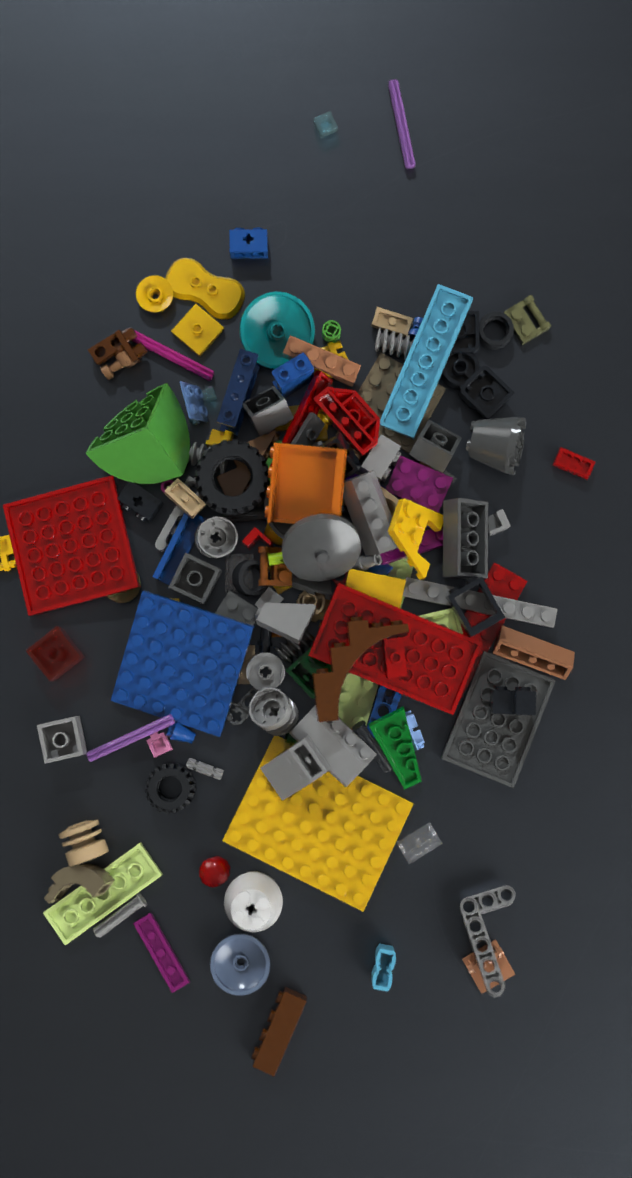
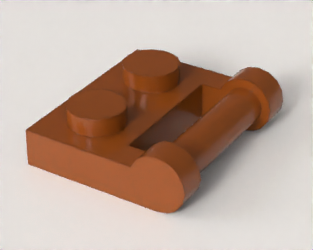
M258 547V553H260V580H258V586H292V572L286 567L285 563L272 565L271 580L268 579L267 554L282 552V547Z

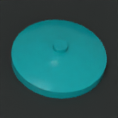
M276 291L260 295L249 303L240 320L239 335L244 350L259 354L257 359L259 365L276 369L289 361L283 358V351L290 335L313 345L315 325L309 309L300 299L292 294Z

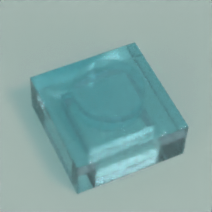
M330 111L313 118V123L321 138L338 131V126Z

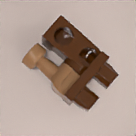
M131 327L124 331H116L88 349L96 364L102 366L100 369L108 380L112 379L114 372L123 367L130 368L136 363L141 362L140 358L147 353L146 348L141 342L134 347L130 343L138 337ZM114 356L117 359L110 366L105 364L109 359H111Z

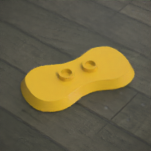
M191 258L176 260L169 268L165 277L173 288L174 298L194 301L202 305L209 314L218 319L224 320L234 317L241 309L245 299L244 288L237 280L215 276L209 273L198 261Z

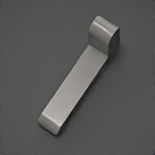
M507 885L466 897L460 904V913L486 991L492 997L502 995L505 990V983L482 914L512 905L516 894L514 889ZM504 891L509 892L512 897L511 900H503L501 893ZM489 897L492 899L493 904L487 907L483 905L482 899ZM471 903L474 906V910L469 913L463 909L464 904ZM477 922L480 924L481 930L473 932L470 929V924ZM484 942L488 949L485 952H480L477 950L476 944ZM485 962L493 963L494 970L492 972L484 970L483 964ZM498 982L501 986V991L498 993L491 991L490 983Z

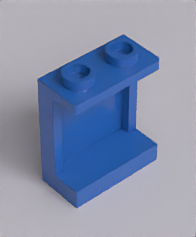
M303 352L273 370L272 375L275 381L272 384L284 398L309 384L314 376V367L306 354Z

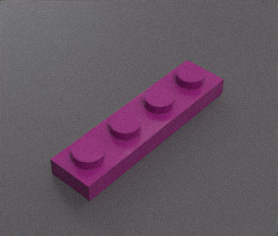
M443 526L441 531L434 532L432 529L424 531L418 554L443 547ZM398 548L380 554L382 558L381 565L408 558L404 551L400 552Z
M152 912L135 921L133 924L171 992L173 993L187 985L190 980Z

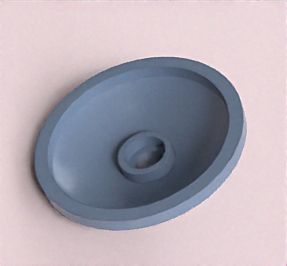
M230 935L223 939L213 951L210 962L211 974L216 984L225 992L232 995L251 994L258 990L268 977L270 970L269 954L265 946L251 935ZM243 958L245 963L239 964L237 960Z

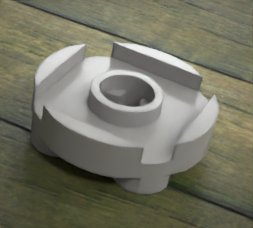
M262 652L253 656L248 662L246 676L250 684L259 691L269 687L277 688L284 680L285 667L281 659L275 654ZM264 666L271 670V674H268L267 677H263V674L260 673V669H264Z

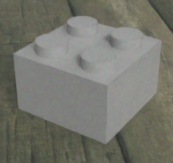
M381 434L378 438V444L372 448L363 462L359 474L362 475L374 470L379 484L381 481L385 482L392 470L390 466H395L402 454L399 452L401 446Z
M80 716L37 725L45 764L87 754Z

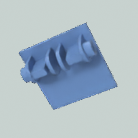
M180 381L189 421L192 422V425L200 424L199 421L208 422V411L203 403L202 390L199 386Z

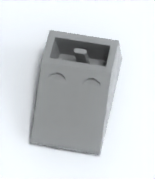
M307 735L260 769L283 801L327 773L331 767L309 735Z

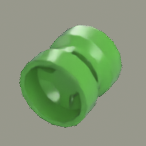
M329 320L322 327V338L326 343L337 342L340 339L341 327L338 322Z

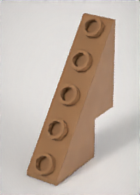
M273 430L271 433L262 435L247 443L253 448H257L267 461L270 456L269 449L272 444L274 445L279 440L280 435L277 434V430ZM234 460L237 468L217 476L219 484L227 496H237L244 493L251 482L249 469L245 464Z

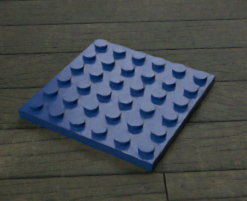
M145 590L142 591L111 701L161 718L172 715L175 722L220 737L254 626Z

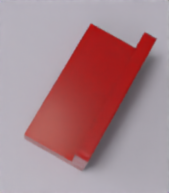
M256 527L242 540L243 545L249 551L259 540L268 547H274L273 542Z

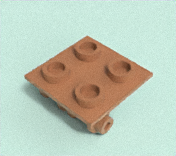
M495 939L491 941V945L503 980L505 981L514 976L515 973ZM487 945L479 948L478 951L485 952L488 949ZM473 952L462 958L481 994L486 992V988ZM487 961L483 964V968L486 972H492L494 965ZM491 982L490 989L497 986L499 983Z

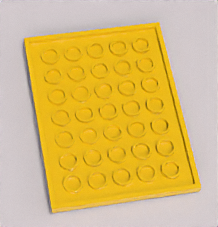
M274 736L222 841L364 912L414 803L360 776H357L345 788L329 771L282 801L260 769L291 747L289 743L285 742V739Z

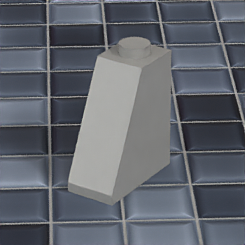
M265 603L263 608L259 607L255 618H257L258 626L299 645L316 612V605Z

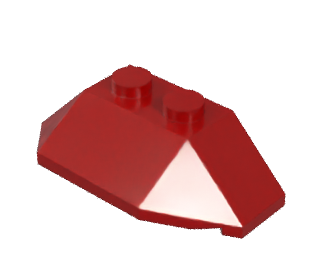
M328 386L313 398L327 420L339 433L341 432L347 443L359 454L364 456L378 444L380 418L355 390Z

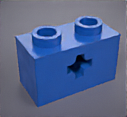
M239 227L229 230L231 259L268 258L267 229L255 227L251 230H245Z

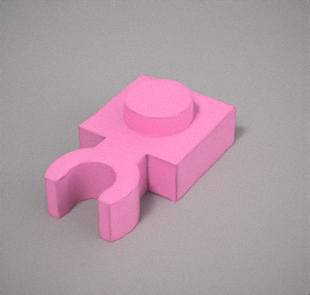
M159 731L150 735V739L146 740L154 758L173 750L165 732L160 734Z

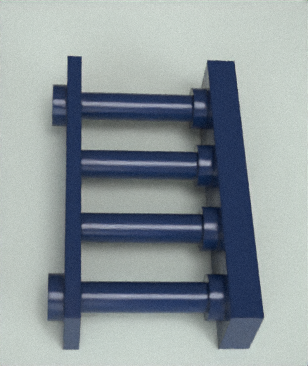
M243 349L239 350L216 421L221 424V432L225 433V430L233 432L235 437L239 436L246 414L242 406L245 401L251 398L261 368L259 364H256L259 354Z

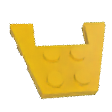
M403 498L398 500L388 533L400 552L404 551L408 557L407 562L410 567L414 566L418 572L415 574L419 580L425 579L430 563L418 554V549L427 525L434 532L441 531L443 515Z

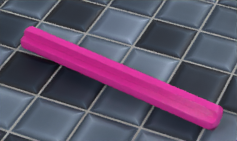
M135 331L138 337L132 340L137 344L141 342L148 350L208 381L213 378V370Z

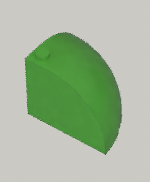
M165 383L146 393L147 397L142 401L138 402L135 400L124 408L103 428L105 432L100 438L95 437L86 451L87 456L98 467L124 481L138 484H156L173 478H180L184 474L188 463L190 438L184 413L170 386Z

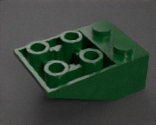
M310 647L286 672L314 699L312 673H317L316 669L328 668V672L332 670L330 664L308 656L311 650Z

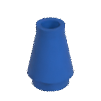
M178 722L169 726L166 732V736L170 737L169 739L191 744L196 735L195 732H192Z

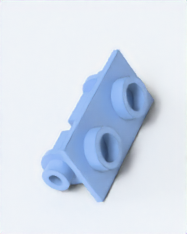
M410 710L405 712L414 751H417L424 747L423 743L425 741L420 730L413 731V728L417 727L418 724L414 713H411Z

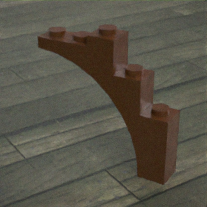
M352 617L351 622H346L349 646H346L345 642L333 643L334 647L329 648L332 671L328 672V668L316 669L317 673H312L318 722L338 720V703L341 688L347 673L355 661L378 641L395 634L409 632L408 624H403L402 620L391 621L389 626H383V622L371 623L369 628L368 620H363L362 617Z

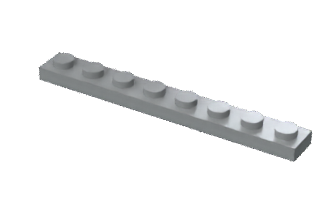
M409 577L405 578L406 583L403 597L450 606L446 596L450 595L448 591L454 587ZM467 590L455 597L461 609L488 615L495 614L484 593ZM493 595L507 619L554 628L558 609Z

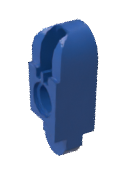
M381 685L377 690L367 725L372 735L369 723L381 718L378 714L379 707L386 706L389 714L396 710L401 698V694L393 690L392 696H386L385 691L388 688Z

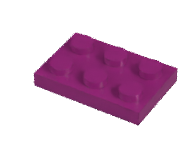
M400 456L386 490L399 498H405L435 512H439L453 478Z

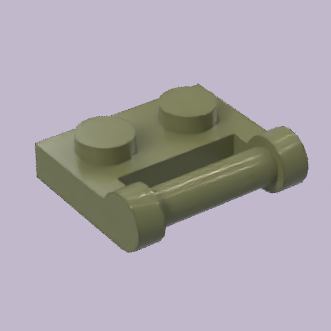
M532 295L503 312L512 320L514 333L522 345L552 327L549 321L546 322L539 311ZM528 306L539 323V328L536 329L523 309L524 307Z

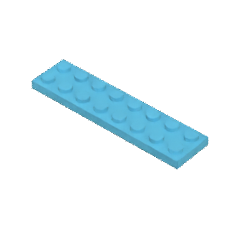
M440 284L437 285L380 419V426L409 438H415L473 302L472 296Z

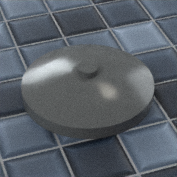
M316 514L299 520L290 527L282 541V556L286 567L294 575L309 581H328L344 575L356 564L361 552V542L356 528L348 520L333 514Z

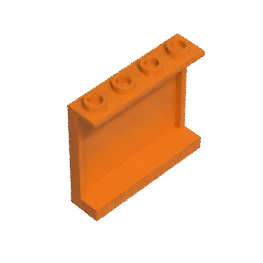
M274 443V447L271 446L270 448L272 466L268 470V478H271V483L267 487L266 493L267 498H269V506L265 508V517L268 518L267 523L295 524L305 517L316 514H333L341 517L347 449Z

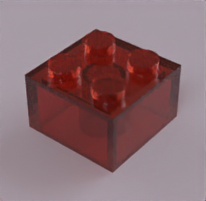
M58 626L26 650L49 681H56L85 658L62 627Z

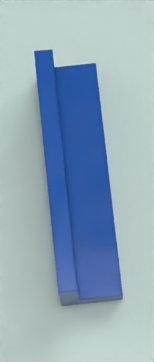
M184 513L152 576L153 578L170 585L184 554H189L195 543L194 536L198 526L206 518L197 514L191 519Z

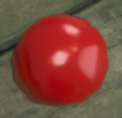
M220 856L206 859L199 867V877L202 883L209 887H218L224 884L230 876V865L227 860Z

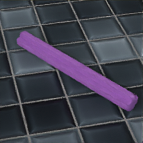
M397 79L388 82L405 168L412 169L415 167V159L399 83Z
M167 715L88 751L86 756L92 762L169 727L175 723L173 716Z

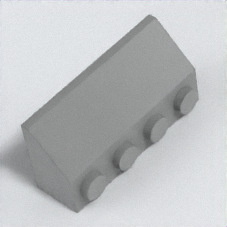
M373 470L344 481L343 499L353 525L359 534L365 556L381 554L398 548L388 533L392 515L375 471Z
M316 706L289 732L298 742L309 735L331 767L329 772L345 788L377 755L339 717L338 720L318 722Z

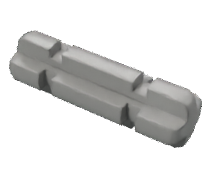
M189 758L186 763V768L195 769L196 772L213 776V778L218 780L222 778L224 773L220 768L215 769L212 765L201 761L196 762L197 760Z

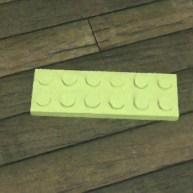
M141 842L104 868L115 880L104 895L92 897L80 885L43 912L64 945H67L163 875Z

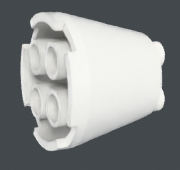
M250 871L236 877L229 884L224 897V908L227 917L233 925L247 932H260L272 926L280 916L283 905V897L278 884L269 875L258 871ZM251 904H254V909L252 913H250L249 906Z

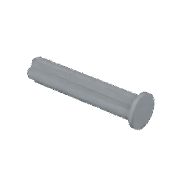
M138 892L134 899L94 927L93 932L96 937H102L142 906L146 907L147 902L143 895Z

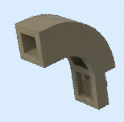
M84 863L65 867L51 877L55 883L49 887V892L44 899L49 904L60 901L75 883L83 886L92 897L104 895L115 880L107 871L94 864Z

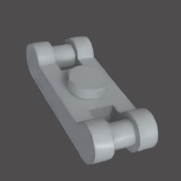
M178 506L173 509L155 542V547L160 552H165L171 535H174L178 527L177 525L185 513Z

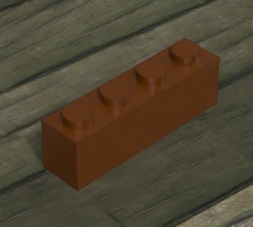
M285 987L283 992L279 991L275 1001L278 1005L275 1011L271 1010L267 1019L270 1022L268 1028H263L259 1038L262 1042L259 1048L255 1047L251 1056L254 1068L275 1077L307 1002V996L288 987Z

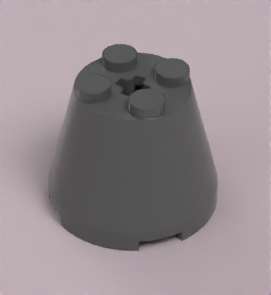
M508 417L472 421L470 432L472 433L471 440L468 439L466 444V451H468L470 458L505 474L515 475L516 470H514V467L519 466L525 441L524 432L522 431L526 429V418Z

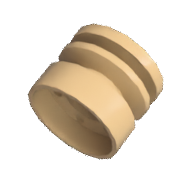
M98 819L74 824L58 834L60 839L69 836L70 840L61 843L62 846L72 845L73 849L65 853L69 866L86 862L109 851L105 839L95 840L94 836L102 832V829L92 831V827L100 824Z

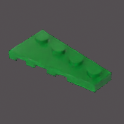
M404 706L369 723V728L404 790L422 782Z

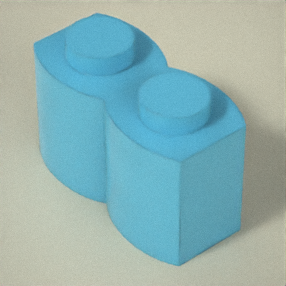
M379 943L375 950L376 964L372 968L371 980L374 989L388 992L392 984L391 971L396 963V954L393 946Z

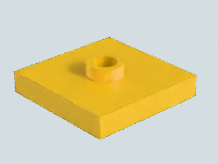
M195 304L171 332L200 357L223 332L224 327Z

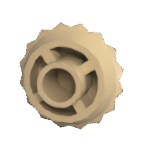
M303 591L299 594L296 603L316 605V612L311 621L317 622L318 620H323L331 600L325 599V595L317 592L315 595Z

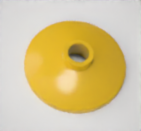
M157 275L148 276L138 284L136 299L144 310L157 313L167 309L172 303L173 288L164 277ZM154 294L159 295L157 299L152 298Z

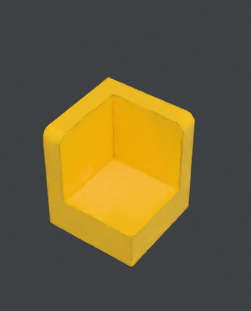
M212 429L209 440H206V447L209 448V446L215 443L219 444L223 440L232 441L234 438L233 432L225 430L224 433Z

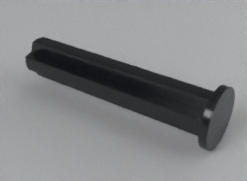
M364 720L359 721L352 727V731L356 732L377 754L374 759L385 773L390 772L392 767L380 745L365 726L366 722Z

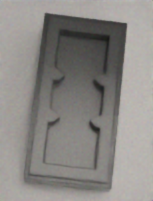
M309 413L291 444L313 446L325 423L315 413Z

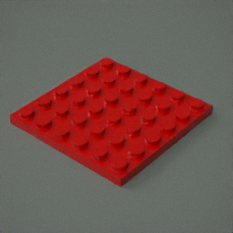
M110 475L3 504L28 616L140 587L120 501L118 500L114 476Z

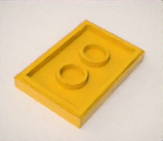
M350 569L345 586L400 608L406 580Z

